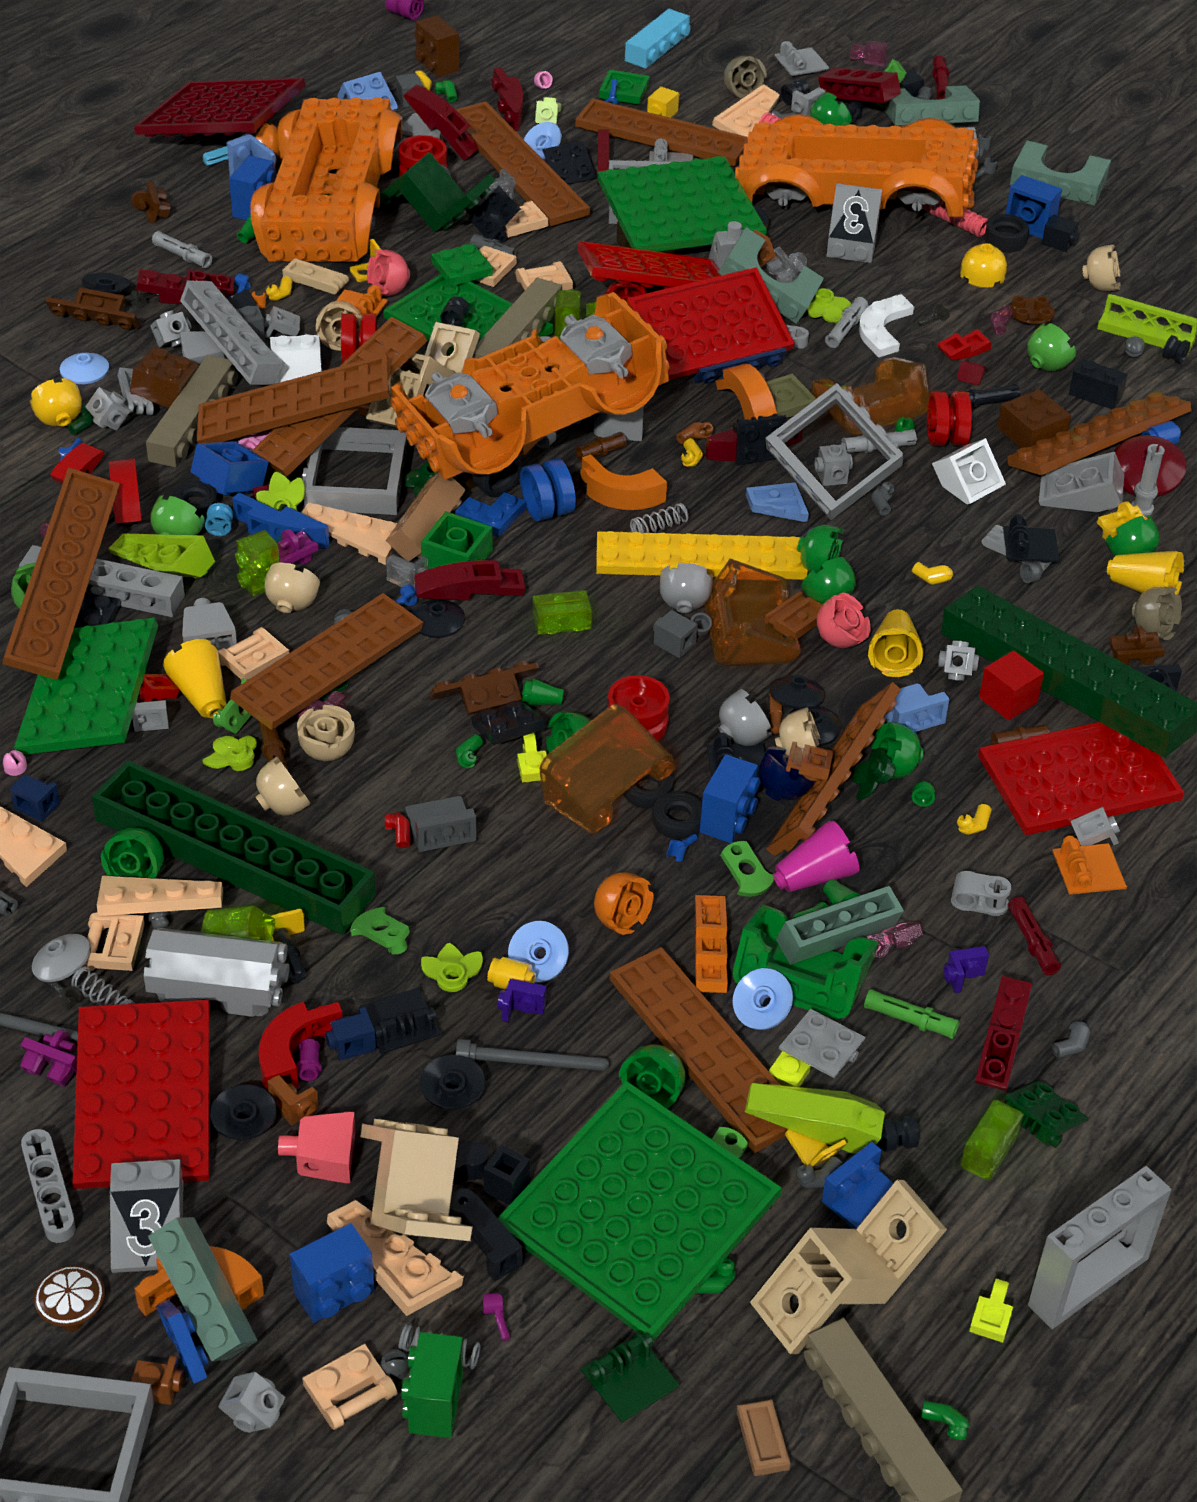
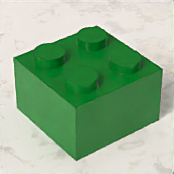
M445 511L421 541V566L432 569L452 563L486 560L492 552V526Z
M419 1332L417 1346L411 1345L409 1351L408 1367L411 1369L409 1377H404L401 1398L404 1400L402 1417L408 1419L409 1433L452 1438L463 1378L462 1337Z

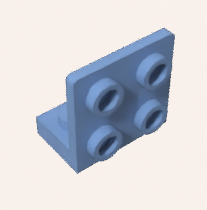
M381 72L344 82L338 93L339 99H373L376 97L390 99L391 110L396 111L398 109V105Z
M251 134L227 142L230 176L249 155L274 161V169L276 171L277 158L275 153Z
M914 684L900 688L901 690L895 698L897 704L890 712L883 716L886 719V724L888 722L900 723L917 732L945 723L949 698L945 692L928 696L920 684Z

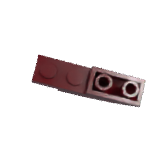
M501 67L493 69L491 86L498 93L500 99L497 101L498 110L504 115L506 122L515 131H518L523 120V90L517 76L508 78Z
M417 84L403 95L430 130L437 127L463 161L478 150L476 142L466 131L470 124L444 99Z
M139 269L136 290L160 294L159 302L182 304L180 300L187 281H212L226 298L233 295L234 278L223 274L205 273L200 270H187L186 277H182L176 274Z
M732 429L708 436L705 457L708 460L736 461L737 432L734 433ZM803 429L785 442V445L789 446L801 442Z
M498 560L452 563L428 569L414 575L417 598L469 601L471 593L523 596L525 591L522 570L500 568Z
M1005 976L1001 977L975 1083L1003 1091L1007 1090L1033 983Z

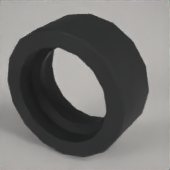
M1010 214L995 215L986 224L985 243L993 245L1001 250V252L1020 251L1027 243L1029 226L1024 219Z
M516 458L509 466L504 468L497 478L491 481L489 479L492 473L487 475L472 474L473 482L487 496L493 498L500 497L504 492H510L519 482L520 472L523 468L522 462Z

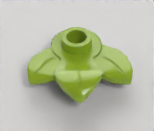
M818 289L807 308V312L812 318L822 316L824 320L830 323H838L842 318V310L850 307L851 303L846 298L834 297L833 292L829 289Z
M274 472L270 480L269 490L256 493L257 501L278 511H281L285 505L297 511V505L305 496V484L302 478H297L290 482L283 474Z
M249 735L239 740L232 736L219 737L213 742L215 752L204 758L202 762L204 765L216 769L231 766L234 771L246 770L254 763L255 754L253 750L257 746L256 739Z
M447 943L442 948L437 958L426 956L421 959V968L424 974L437 980L438 986L447 992L462 990L467 985L468 979L477 975L483 965V957L480 951L463 956L451 943Z

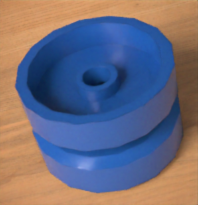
M555 458L543 462L542 467L536 463L521 469L520 485L522 496L526 501V508L536 522L552 518L553 513L561 516L574 511L576 501L574 485L563 460Z

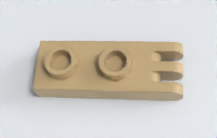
M296 258L283 269V277H290L296 283L331 294H336L349 281L348 276Z

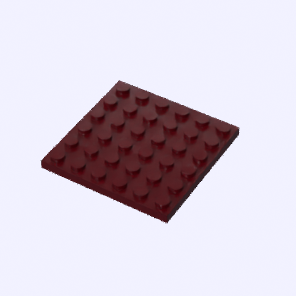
M276 78L187 82L134 126L135 134L144 135L145 137H153L157 134H164L165 137L176 134L192 136L197 133H204V135L209 136L218 132H223L224 135H232L236 132L253 134L257 132L258 128L266 124L268 119L274 117V114L281 110L286 103L290 102L295 95L299 94L306 86L305 79Z

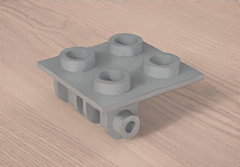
M789 41L782 42L780 53L774 55L791 76H801L811 72L818 73L829 69L812 47L797 50Z
M663 138L655 141L654 151H650L649 161L684 162L693 160L692 154L667 152L668 144Z
M810 1009L782 1042L779 1049L835 1078L848 1061L852 1063L856 1061L859 1052L856 1050L866 1037Z

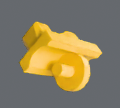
M1125 501L1118 505L1117 512L1098 517L1097 524L1103 529L1102 537L1106 541L1109 535L1113 538L1118 534L1116 528L1138 516H1143L1137 505L1132 506L1131 503Z

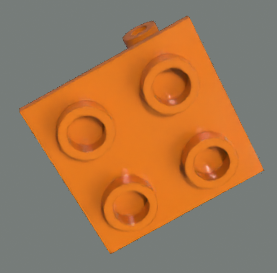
M377 285L370 286L366 294L344 290L336 300L351 303L357 307L361 315L364 313H376L377 316L388 302L387 299L381 298V288Z
M1067 836L1063 839L1061 848L1052 849L1069 895L1127 888L1109 843L1080 846L1078 839L1074 838V836Z

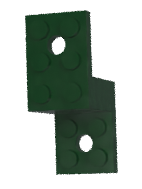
M429 151L380 194V206L383 205L386 208L395 200L393 195L397 198L403 194L435 233L441 227L446 230L455 222L452 219L453 217L456 220L462 217L467 212L466 207L470 210L480 202L477 197L479 196L482 199L492 191L489 186L496 180L489 174L464 194Z

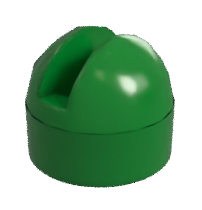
M902 416L895 424V432L915 430V423L911 417L904 418Z
M920 781L915 784L912 790L913 802L922 807L931 805L935 800L934 786L927 781Z

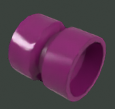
M386 0L385 4L387 11L416 20L423 10L424 0Z

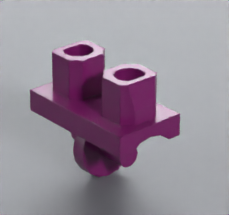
M290 529L282 532V541L264 549V556L272 564H291L295 561L299 564H306L311 561V553L318 550V543L311 541L304 531L294 534Z
M60 1029L54 1036L46 1034L43 1042L50 1046L25 1037L21 1047L26 1052L20 1067L29 1074L39 1076L45 1063L52 1064L46 1077L51 1082L65 1087L73 1073L77 1074V1058L65 1053V1051L73 1053L76 1048L75 1044L69 1042V1032Z

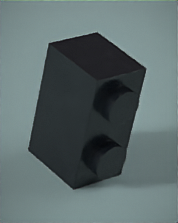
M1082 359L1073 371L1069 395L1114 409L1123 397L1128 374L1120 372L1115 368H1108L1097 364L1091 360Z

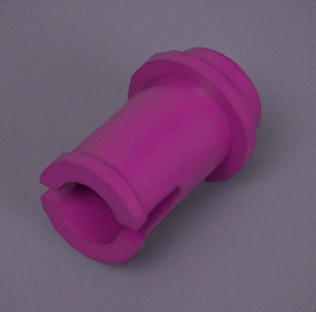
M305 1039L299 1044L300 1056L299 1062L296 1064L297 1074L302 1080L312 1081L321 1073V1064L318 1062L320 1044L314 1039Z

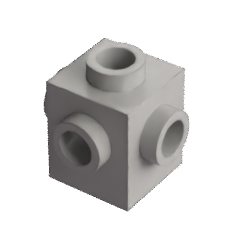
M172 310L161 314V319L155 320L150 325L159 348L170 344L172 348L180 346V332L191 331L190 321L187 317H184L183 312L174 314Z
M101 387L97 389L85 406L94 416L93 421L98 426L104 429L108 426L116 431L131 411L124 404L125 399L114 391L111 393Z
M844 444L819 447L818 457H815L814 464L822 485L847 484L849 469L853 467V460L851 454L847 453Z
M952 641V645L945 646V651L940 650L938 667H943L942 673L948 674V679L964 681L965 676H972V671H977L979 655L974 654L975 648L969 647V642ZM955 656H959L963 660L962 665L959 667L955 666L952 662Z
M252 1372L233 1378L218 1407L234 1420L233 1423L237 1428L249 1433L270 1428L279 1418V1409L285 1397L275 1389L272 1381L261 1377L257 1372Z

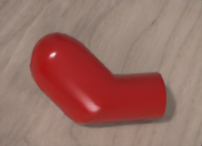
M399 812L386 814L385 828L387 830L395 829L396 846L399 848L409 847L411 845L409 820Z

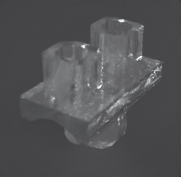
M779 246L774 249L776 258L766 263L768 271L772 276L776 275L779 282H794L798 272L806 266L807 258L801 252L791 253L788 257Z

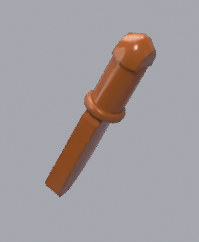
M769 693L770 731L777 735L779 734V727L782 722V705L776 702Z

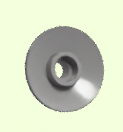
M66 934L51 940L34 957L32 962L33 974L38 980L43 982H56L68 978L82 968L91 953L89 941L80 934Z

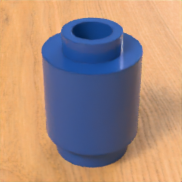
M1167 421L1151 426L1150 429L1142 433V436L1162 437L1176 445L1179 442L1181 432L1174 422Z

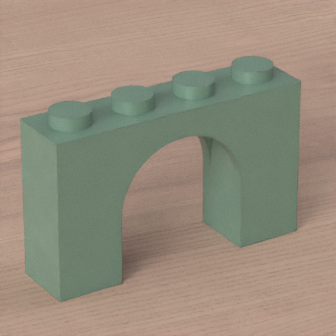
M946 86L945 99L940 100L915 98L905 88H902L899 95L883 103V111L894 125H908L925 118L941 119L948 123L977 122L980 100L967 86Z
M1026 141L1013 165L1010 185L1021 175L1062 188L1061 198L1091 205L1096 204L1108 179L1111 160L1090 155L1084 168L1080 171L1073 173L1056 172L1044 165L1048 145Z
M746 227L718 273L726 275L757 267L779 313L797 324L824 278L806 266L802 268L794 282L783 283L769 277L761 269L757 261V254L765 239Z

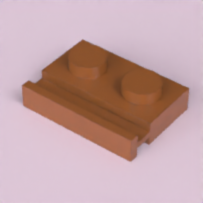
M799 591L765 615V624L771 623L774 625L775 630L796 641L817 626V615L823 604L811 597H803V593Z
M792 741L786 771L790 772V769L794 768L798 769L799 774L804 775L808 780L821 781L822 779L827 781L833 751L806 744L804 748L796 746L797 742Z

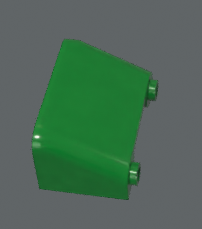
M762 905L742 931L733 968V978L738 985L745 975L754 970L762 968L773 969L781 973L789 981L793 992V1006L808 1011L812 1009L832 1019L846 1017L857 999L876 955L879 942L865 937H855L848 941L843 954L831 950L790 965L776 940L788 919L782 911Z

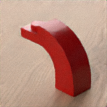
M135 458L109 461L110 480L120 483L113 504L115 524L142 521Z
M301 1002L284 1010L270 1022L262 1035L259 1045L261 1079L267 1092L268 1080L277 1075L287 1084L291 1083L295 1088H299L297 1067L293 1056L303 1040H315L325 1037V1032L331 1030L330 1022L343 1018L338 1002L322 1005L307 1011L305 1003Z

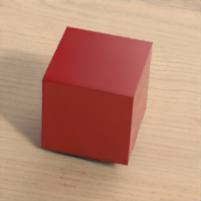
M1013 650L985 667L979 698L1009 721L1038 703L1044 673Z

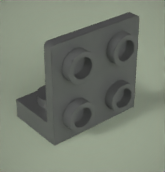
M461 796L405 807V813L419 852L476 841V815L473 808L466 810Z

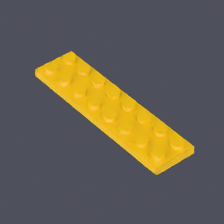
M597 531L596 574L660 576L661 571L665 567L670 565L671 570L677 568L678 563H691L703 566L707 569L709 576L712 574L713 577L804 580L808 571L801 563V552H797L800 537L689 533L642 534L639 532Z

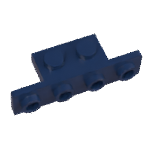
M786 348L701 368L696 373L694 381L695 383L713 382L717 378L723 377V369L742 364H750L757 370L767 365L774 367L782 362L787 352Z

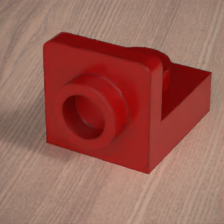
M144 674L137 701L142 703L152 702V699H176L180 689L167 674Z

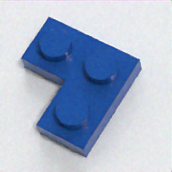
M506 492L491 506L469 497L455 511V514L492 526V534L499 537L526 509V501Z
M169 1300L156 1305L168 1338L175 1344L189 1379L195 1384L207 1378L203 1367L208 1365V1360L201 1345L194 1346L190 1334L195 1332V1328L188 1313H184L181 1306L176 1308Z

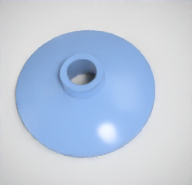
M542 122L534 126L526 134L524 141L542 159H545L542 149L559 146L561 131L555 123Z
M95 353L72 355L66 358L60 365L61 376L64 379L74 381L75 384L97 382L103 379L109 372L108 361L103 356Z
M534 921L520 927L513 935L508 948V957L510 959L532 965V971L536 972L534 983H542L555 978L565 967L569 956L568 942L563 932L555 925L545 921ZM545 948V957L538 959L537 951Z
M768 968L757 969L745 975L736 986L733 995V1008L736 1016L744 1025L755 1030H766L780 1024L788 1015L793 1002V992L789 981L778 971ZM770 997V1003L763 1007V1001Z

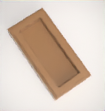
M767 1400L738 1405L737 1416L754 1476L789 1470L790 1461L773 1401Z

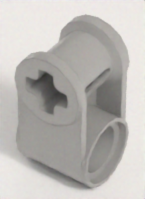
M962 871L956 875L951 903L962 911H974L992 916H1000L1008 910L1009 901L1007 897L1011 893V884L1007 879L1000 876ZM997 885H1000L999 893H996ZM994 899L997 900L996 908L993 907Z

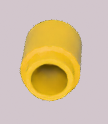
M506 957L501 959L494 958L488 971L487 980L494 983L495 987L506 990L509 979L534 983L536 972L532 971L531 964Z

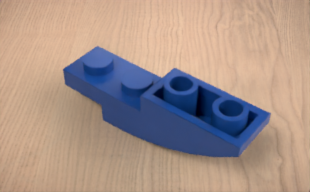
M241 493L236 494L232 498L234 518L247 524L249 534L278 543L282 541V532L290 529L294 534L304 531L311 541L318 543V549H325L330 546L328 525L287 506L283 510L278 511Z

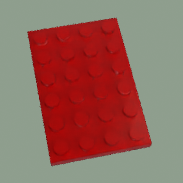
M585 241L578 242L577 250L590 275L599 281L616 279L621 284L638 282L644 287L660 285L662 288L667 289L722 276L718 273L720 269L713 259Z
M757 267L630 297L626 301L633 311L638 312L642 320L649 323L658 335L664 337L667 344L665 353L669 363V380L696 374L701 368L781 348H786V351L791 350L795 344Z
M1101 722L1032 736L1027 739H1018L981 747L978 752L980 761L1025 836L1071 826L1070 821L1102 807L1107 817L1182 801L1184 791L1160 755Z
M209 1000L79 1007L73 1161L74 1189L110 1187L111 1163L180 1159L183 1182L210 1181Z

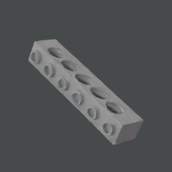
M187 281L180 300L181 303L250 385L275 384L282 363L212 281Z
M32 545L19 564V568L29 563H36L41 547ZM97 558L85 592L119 598L122 607L169 617L174 616L185 597L182 576Z

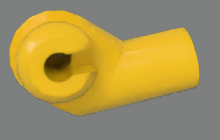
M416 71L415 73H417L423 87L430 91L432 81L423 71Z
M287 276L283 277L279 288L275 284H272L271 288L268 286L266 294L269 295V299L278 301L289 296L293 283L292 279Z
M687 439L683 445L687 455L684 456L682 453L681 460L684 466L694 467L702 459L703 452L694 439Z
M917 562L912 569L913 574L931 585L944 583L953 577L952 569L945 565L928 568L922 563Z
M980 804L974 818L966 814L964 819L963 815H961L957 820L959 831L970 835L985 830L992 811L991 807L986 804Z

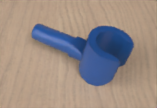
M612 79L610 94L605 102L611 101L613 104L618 105V100L615 97L617 79Z
M241 273L236 275L234 285L238 287L236 294L251 288L250 283L247 282L249 276Z
M77 438L69 447H59L60 461L72 449L81 444L80 438Z
M411 584L403 586L400 590L401 597L397 598L395 602L399 605L414 606L418 600L414 586Z
M692 834L682 841L671 840L666 857L675 856L677 862H682L686 848L695 842L698 836Z

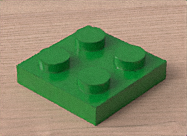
M609 70L599 90V98L607 100L611 90L612 79H617L615 92L617 100L630 105H640L648 88L650 76Z
M465 244L461 247L431 254V262L450 286L493 275V267L474 244Z

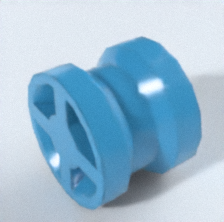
M214 503L209 506L205 520L206 530L215 536L228 534L231 530V521L233 519L232 509L224 503Z

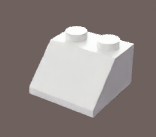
M306 334L302 336L270 337L271 351L282 363L275 384L321 372L319 335Z
M986 438L970 443L932 463L942 487L966 504H970L1006 485Z

